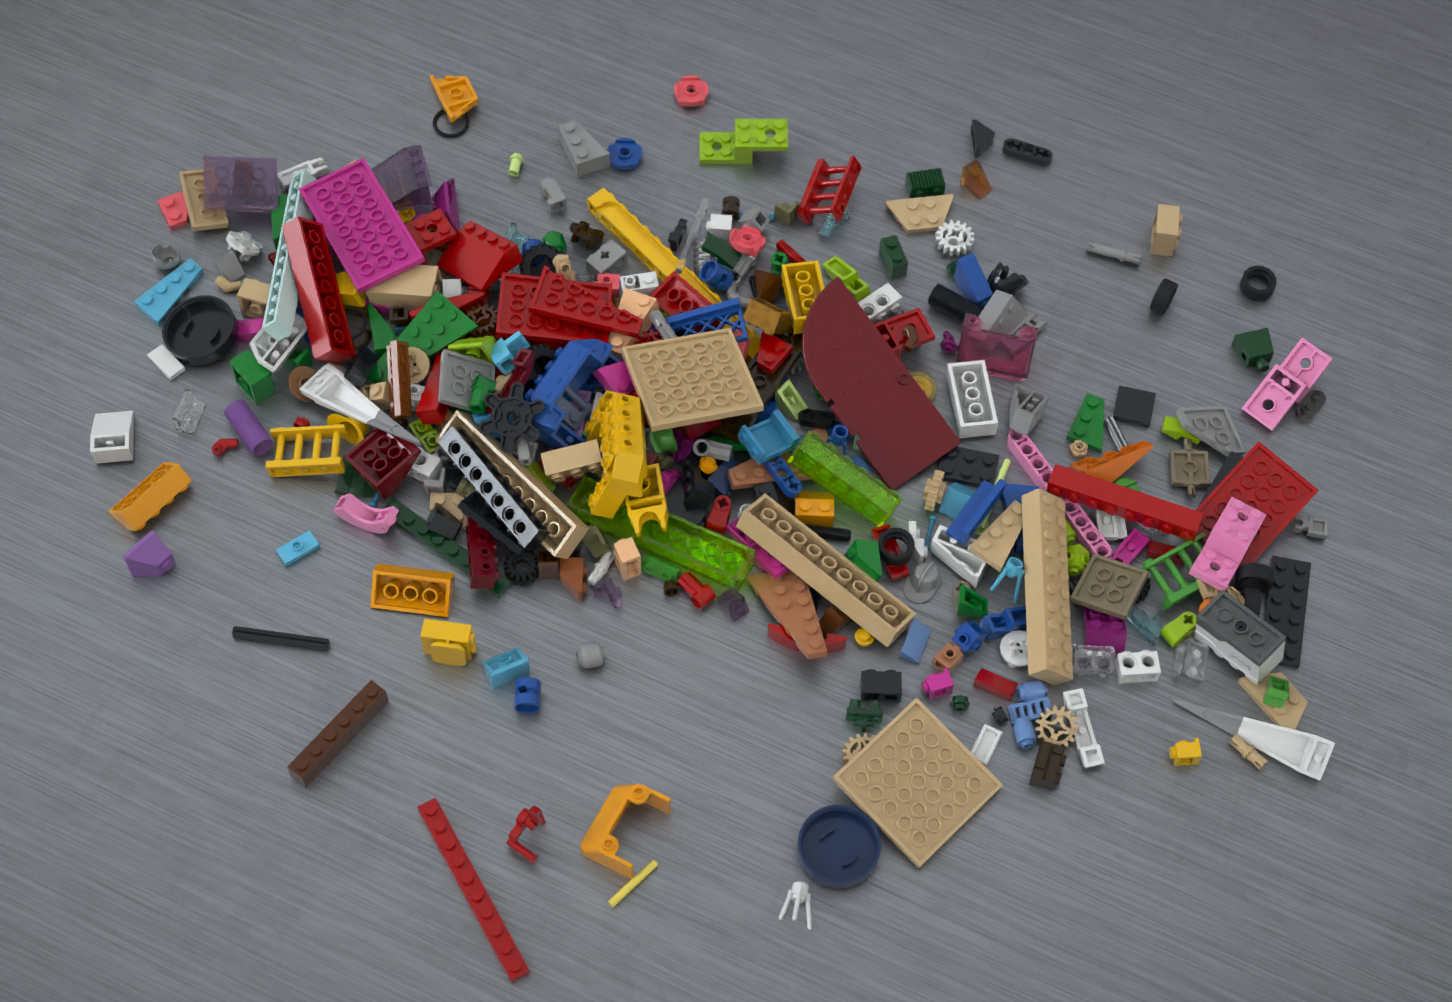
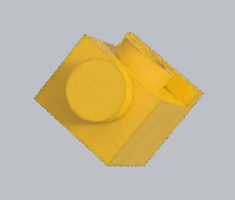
M1194 738L1193 742L1182 740L1175 743L1174 747H1169L1170 759H1173L1174 766L1199 764L1202 758L1199 738Z

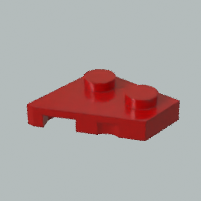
M762 331L756 366L773 374L791 354L793 345Z

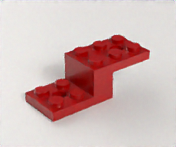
M440 208L404 224L425 258V262L419 265H427L425 252L457 238L456 231ZM431 228L437 229L435 232L428 231Z
M920 308L874 324L899 359H901V352L905 351L903 346L908 340V337L902 332L904 326L912 325L916 328L919 339L914 348L935 340V334Z

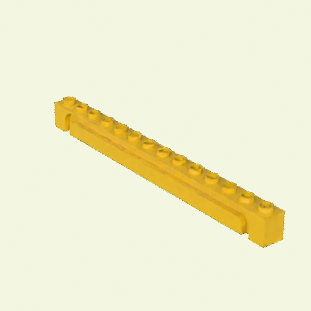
M602 188L587 198L588 210L652 272L656 271L657 277L662 282L675 271L712 304L722 302L720 297L713 293L705 282H701L696 274L689 270L681 259H677L671 249L666 248L657 236L652 235L648 227L642 225L637 217L627 210L623 203H619L611 192ZM732 316L729 321L735 323L739 316ZM725 324L722 329L732 328V326ZM745 324L751 341L745 362L749 365L759 350L761 338L757 336L753 328H749Z

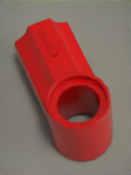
M690 571L681 575L677 581L678 585L690 596L692 603L700 610L716 598L713 589L707 584L703 585Z

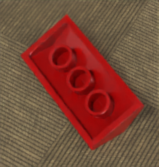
M675 271L650 295V297L657 299L658 306L669 316L713 305ZM714 321L711 326L717 328L721 321ZM696 326L693 331L700 333L704 326Z

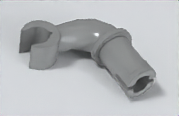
M739 276L738 280L733 281L727 289L726 295L728 300L739 298L741 306L747 308L750 298L736 293V290L740 288L741 278Z

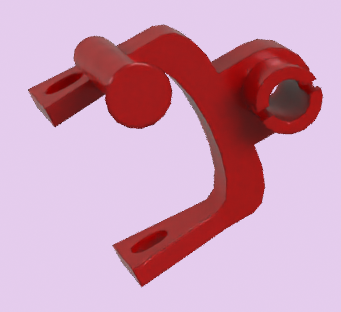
M536 805L532 806L529 810L524 808L518 814L516 825L511 830L509 839L506 842L507 845L528 859L531 865L537 861L539 855H535L521 845L518 839L526 827L534 831V826L537 827L539 823L544 826L546 823L542 810Z

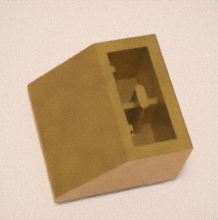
M760 297L750 298L743 317L750 326L760 327L764 329V333L771 336L791 332L789 312Z

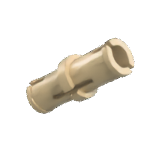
M1238 734L1229 741V744L1237 749L1244 759H1248L1254 764L1258 770H1261L1266 765L1265 763L1268 762L1267 759L1255 750L1253 745L1250 746Z

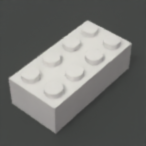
M985 360L949 363L947 365L946 380L958 438L996 435L998 420Z

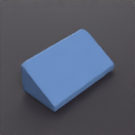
M913 619L903 644L900 658L919 664L931 629L918 620Z

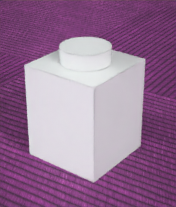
M711 214L710 221H707L706 232L721 240H729L732 231V215Z

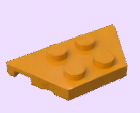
M435 75L429 76L430 82L450 123L457 120L479 103L478 97L467 76H445V79H437Z

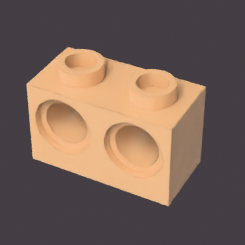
M633 538L618 540L614 543V561L623 581L641 575V556Z

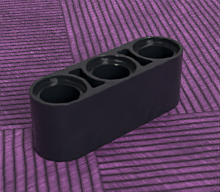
M364 345L353 358L343 377L359 389L370 376L379 356Z

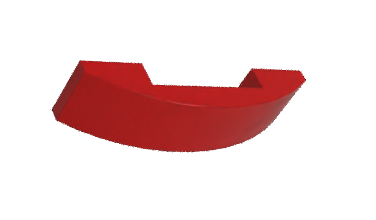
M768 624L767 636L784 647L801 652L796 646L795 640L785 632L783 625ZM827 633V638L824 640L827 653L845 649L847 636Z

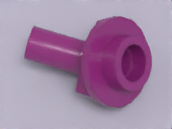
M945 331L943 333L944 340L940 343L941 349L948 354L957 352L958 346L955 343L954 337L948 331Z

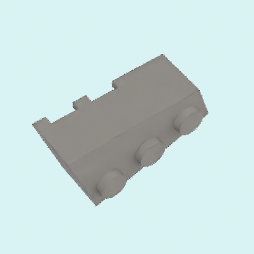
M996 290L967 335L975 344L991 350L1028 314L1013 295Z
M1015 383L1009 400V428L1014 429L1016 433L1027 435L1043 417L1050 397Z

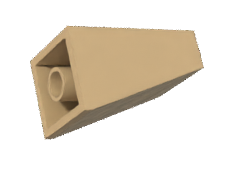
M417 265L365 290V294L368 296L370 303L388 307L408 305L409 311L426 305L437 291L442 294L441 280L443 279L438 266Z

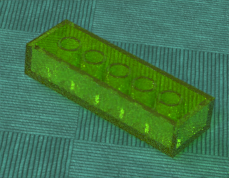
M810 430L797 445L787 461L877 527L885 524L903 499L895 490L889 489L880 479L871 476L865 468L856 465L850 457L838 452L833 445L826 443L818 434L812 433Z

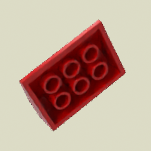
M470 221L456 232L457 238L451 240L436 266L483 292L502 277V272L508 273L523 260L516 243Z

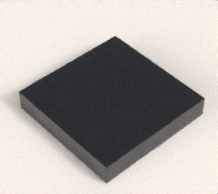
M1119 385L1113 413L1115 420L1150 427L1156 393Z

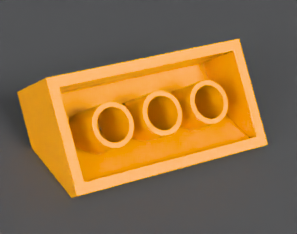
M163 462L112 507L108 513L128 530L139 531L146 526L145 522L156 517L161 512L160 509L164 505L172 503L176 494L185 491L192 479L178 463Z
M378 563L373 569L370 607L448 617L454 593L455 573Z

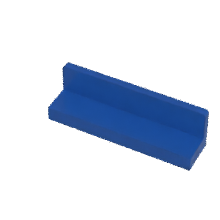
M999 479L993 485L984 480L946 530V535L966 545L1003 495L1007 482Z

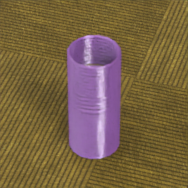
M236 400L226 407L224 414L253 455H262L269 451L273 445V439L244 400Z

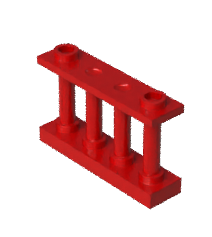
M854 155L850 157L848 165L830 167L824 158L817 160L796 212L804 225L810 224L815 214L832 213L837 222H841L862 168ZM844 173L842 179L828 180L830 174ZM839 186L837 192L823 193L825 187ZM833 200L831 206L817 207L820 201Z

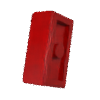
M1150 540L1146 558L1154 560L1176 548V546ZM1179 555L1171 558L1174 565L1184 567L1185 564Z
M981 668L975 678L974 686L1010 701L1018 683Z

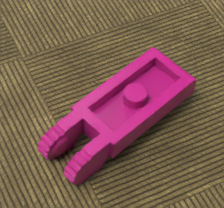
M1134 528L1113 552L1110 559L1130 565L1149 544L1151 539Z

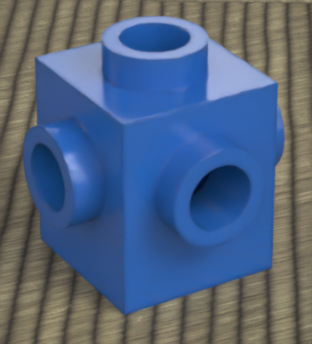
M968 621L955 630L956 634L952 640L962 649V652H976L982 646L981 642L988 634L975 621Z

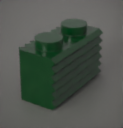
M941 168L906 173L905 184L909 198L939 196L945 193L946 184Z
M893 235L880 239L879 253L890 279L906 276L908 261L897 236Z

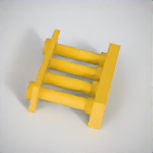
M344 424L270 429V434L274 441L277 442L275 460L266 461L265 466L271 478L345 473L346 466L342 458L338 457L340 438H349V433ZM322 439H332L331 457L320 458ZM303 440H314L312 458L301 459ZM285 441H295L294 458L292 460H283Z

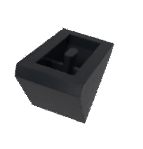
M972 119L970 132L974 158H979L993 144L995 132L976 119Z
M435 503L427 518L429 530L452 540L456 539L463 525L460 520L439 503Z

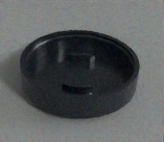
M209 295L195 296L184 300L171 310L164 321L162 337L170 353L179 362L192 366L205 365L220 359L232 348L238 336V321L230 306L222 299Z

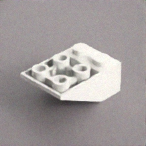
M134 411L95 414L90 435V453L94 463L133 460Z

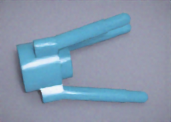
M1010 557L990 588L993 591L1005 575L1010 578L1018 576L1014 593V604L1017 603L1022 576L1025 573L1022 569V561L1016 557Z

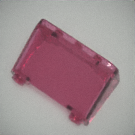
M965 313L956 363L985 360L988 375L1015 381L1027 379L1039 328L1022 327L1019 330L1018 336L981 329L982 321L978 316Z

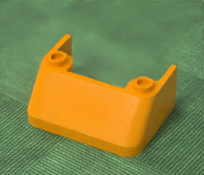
M642 784L615 786L581 842V852L585 857L629 879L634 877L633 864L616 856L619 850V842L611 835L630 802L636 805L647 803L667 814L671 812V798Z

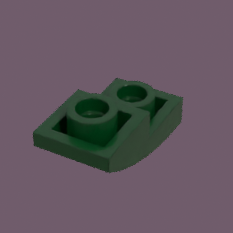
M712 234L708 235L701 247L702 251L716 257L719 264L732 270L741 257V254L732 246Z

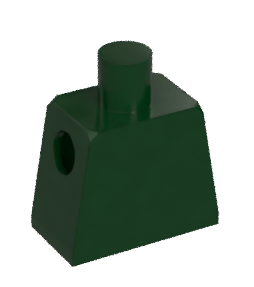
M1268 328L1234 336L1231 344L1232 348L1245 367L1257 366L1259 372H1265L1270 368L1268 363L1271 362L1274 350Z

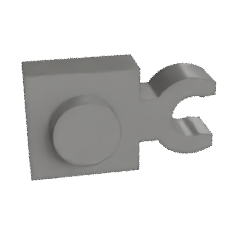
M1302 516L1295 517L1294 522L1301 525H1295L1293 531H1307V536L1321 539L1327 538L1329 519L1309 516L1308 520H1306Z

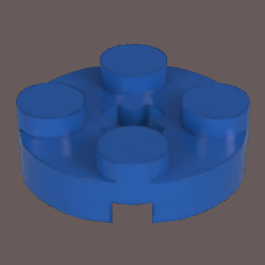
M619 138L615 143L608 146L607 151L610 153V163L613 169L635 170L638 168V164L642 160V147L640 144H636L635 140ZM623 152H627L628 155L622 156L621 154H623Z

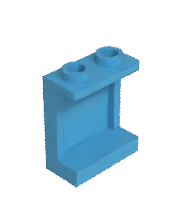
M779 409L772 411L770 418L753 426L747 427L742 425L737 435L741 444H744L750 456L755 459L758 465L794 449L800 439Z

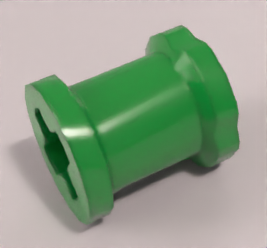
M775 252L771 256L772 264L770 270L773 274L780 276L782 272L781 266L787 262V256L782 252Z

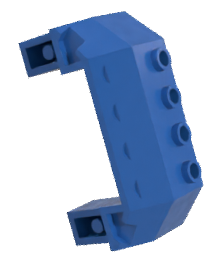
M597 339L569 341L563 348L559 347L554 353L556 358L553 362L550 360L546 364L544 375L540 374L534 381V384H536L534 389L530 388L524 395L526 402H533L539 399L545 403V410L533 417L532 425L540 431L539 439L550 448L556 450L587 442L561 422L567 413L556 406L555 403L568 385L577 393L591 373L599 368L621 362L610 353L614 347L611 344ZM563 393L562 396H563L566 400H568L569 402H571L572 399H571L568 395H566L565 393Z

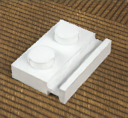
M1094 509L1097 529L1106 541L1126 539L1127 530L1124 518L1105 514L1104 511Z

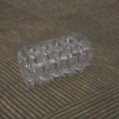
M699 238L693 242V272L697 277H699L700 269L706 261H716V257L701 250L706 238Z

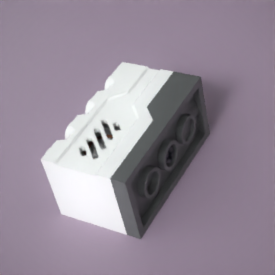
M1224 590L1214 599H1205L1200 604L1199 614L1196 616L1195 639L1204 646L1212 648L1216 655L1220 658H1225L1233 668L1242 671L1246 678L1258 685L1283 659L1286 636Z

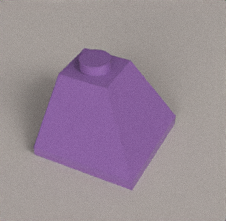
M150 531L123 555L130 575L133 577L159 576L165 571H169L175 563L172 553L154 531Z

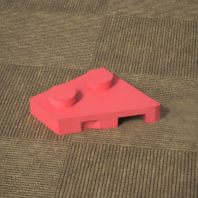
M183 191L157 200L171 230L188 224L189 216Z

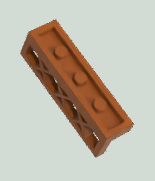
M390 341L391 345H386L390 418L393 420L412 417L408 342Z

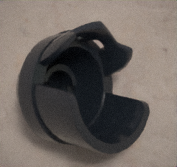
M1001 262L990 273L987 280L993 294L996 290L1013 296L1027 286L1029 281L1022 274L1012 273L1008 276L1009 267L1003 266Z

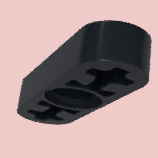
M1013 138L1006 139L1003 144V153L1007 156L1040 166H1048L1052 162L1053 153L1049 149ZM1030 150L1032 154L1026 155L1023 151Z

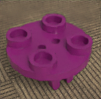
M672 428L677 444V452L670 454L674 461H683L693 451L694 443L700 438L697 437L690 442L676 428Z

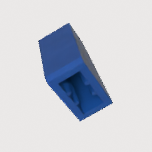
M970 253L957 259L954 276L955 283L967 299L985 307L993 292L974 253Z

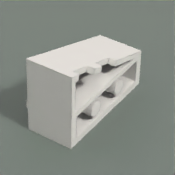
M939 525L932 539L930 551L976 589L988 564L969 551L975 539L970 538L966 545L946 535L948 528Z

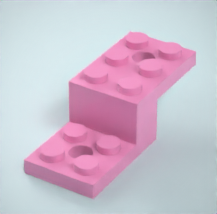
M1301 338L1280 366L1276 364L1242 407V410L1273 431L1294 403L1299 405L1333 359L1304 338ZM1310 359L1311 366L1309 368H1302V360ZM1265 401H1273L1274 406L1271 410L1264 409Z
M1231 497L1188 574L1220 591H1225L1267 514Z

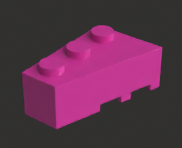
M625 361L599 368L593 372L605 390L628 394L635 389Z

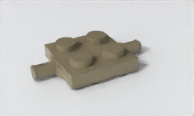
M1187 438L1183 440L1184 449L1169 451L1171 486L1187 487L1188 497L1191 498L1192 496V498H1195L1196 487H1210L1208 451L1192 449V440Z

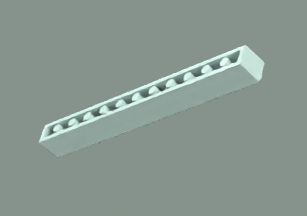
M305 169L291 177L282 225L297 216L309 220L313 219V214L303 199L299 188L317 179ZM282 228L262 329L276 341L288 338L292 334L299 296Z

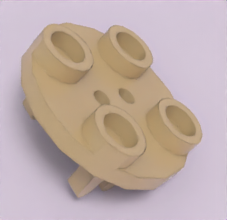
M410 347L408 348L410 383L418 384L430 375V359L421 349Z

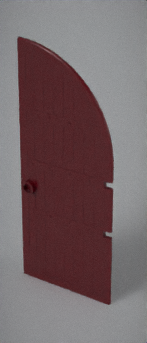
M837 277L831 281L817 296L806 317L802 336L805 366L813 385L824 401L827 403L833 400L835 403L830 406V409L841 424L848 429L849 435L853 438L858 434L860 439L855 443L892 492L961 444V441L841 279Z

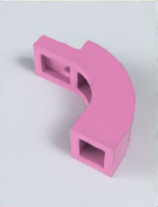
M349 493L340 497L332 512L355 527L372 533L384 534L395 523L399 510L394 506L384 509L373 508Z

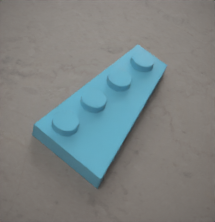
M189 258L134 301L135 305L160 326L163 318L171 312L176 302L184 297L185 291L190 289L202 275V267Z

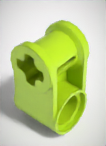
M1189 611L1182 613L1175 620L1166 624L1159 634L1172 648L1176 647L1193 633L1196 626V615Z

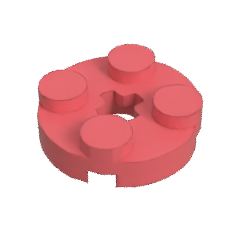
M684 76L681 78V81L676 82L674 85V97L678 104L683 107L702 106L708 98V84L700 80L698 76Z
M742 226L738 230L736 228L732 229L729 237L730 246L736 251L752 257L757 256L764 249L766 242L765 236H761V231L750 226Z

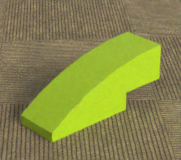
M834 256L822 263V267L832 280L839 277L857 302L871 294L870 286L858 277V272L838 256Z

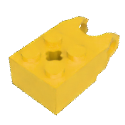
M659 463L647 465L646 479H643L642 490H644L642 498L630 495L625 497L628 517L635 529L636 537H641L642 526L648 520L658 521L663 532H666L669 518Z

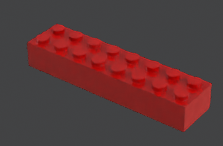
M297 216L282 225L308 330V337L312 346V353L316 360L340 365L355 357L356 354L322 223Z

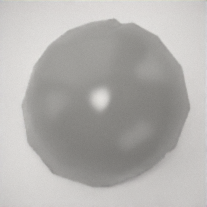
M157 244L150 253L155 266L164 270L176 267L181 258L178 249L170 244L167 247Z

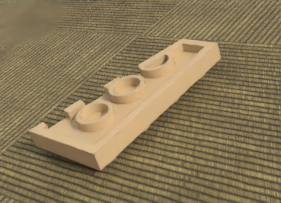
M1014 500L969 548V551L999 572H1001L1023 528L1022 504Z

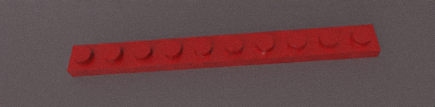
M436 797L418 806L417 809L510 982L513 983L530 974L527 964Z

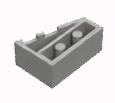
M575 120L558 125L559 139L577 177L611 167L610 153Z

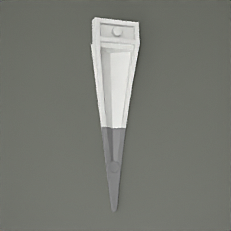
M324 365L299 388L301 394L314 400L316 404L422 446L420 440L379 409L337 370L327 365Z
M1173 700L1174 703L1234 736L1238 734L1248 744L1253 745L1255 748L1294 770L1321 781L1334 748V742L1314 734L1180 700Z

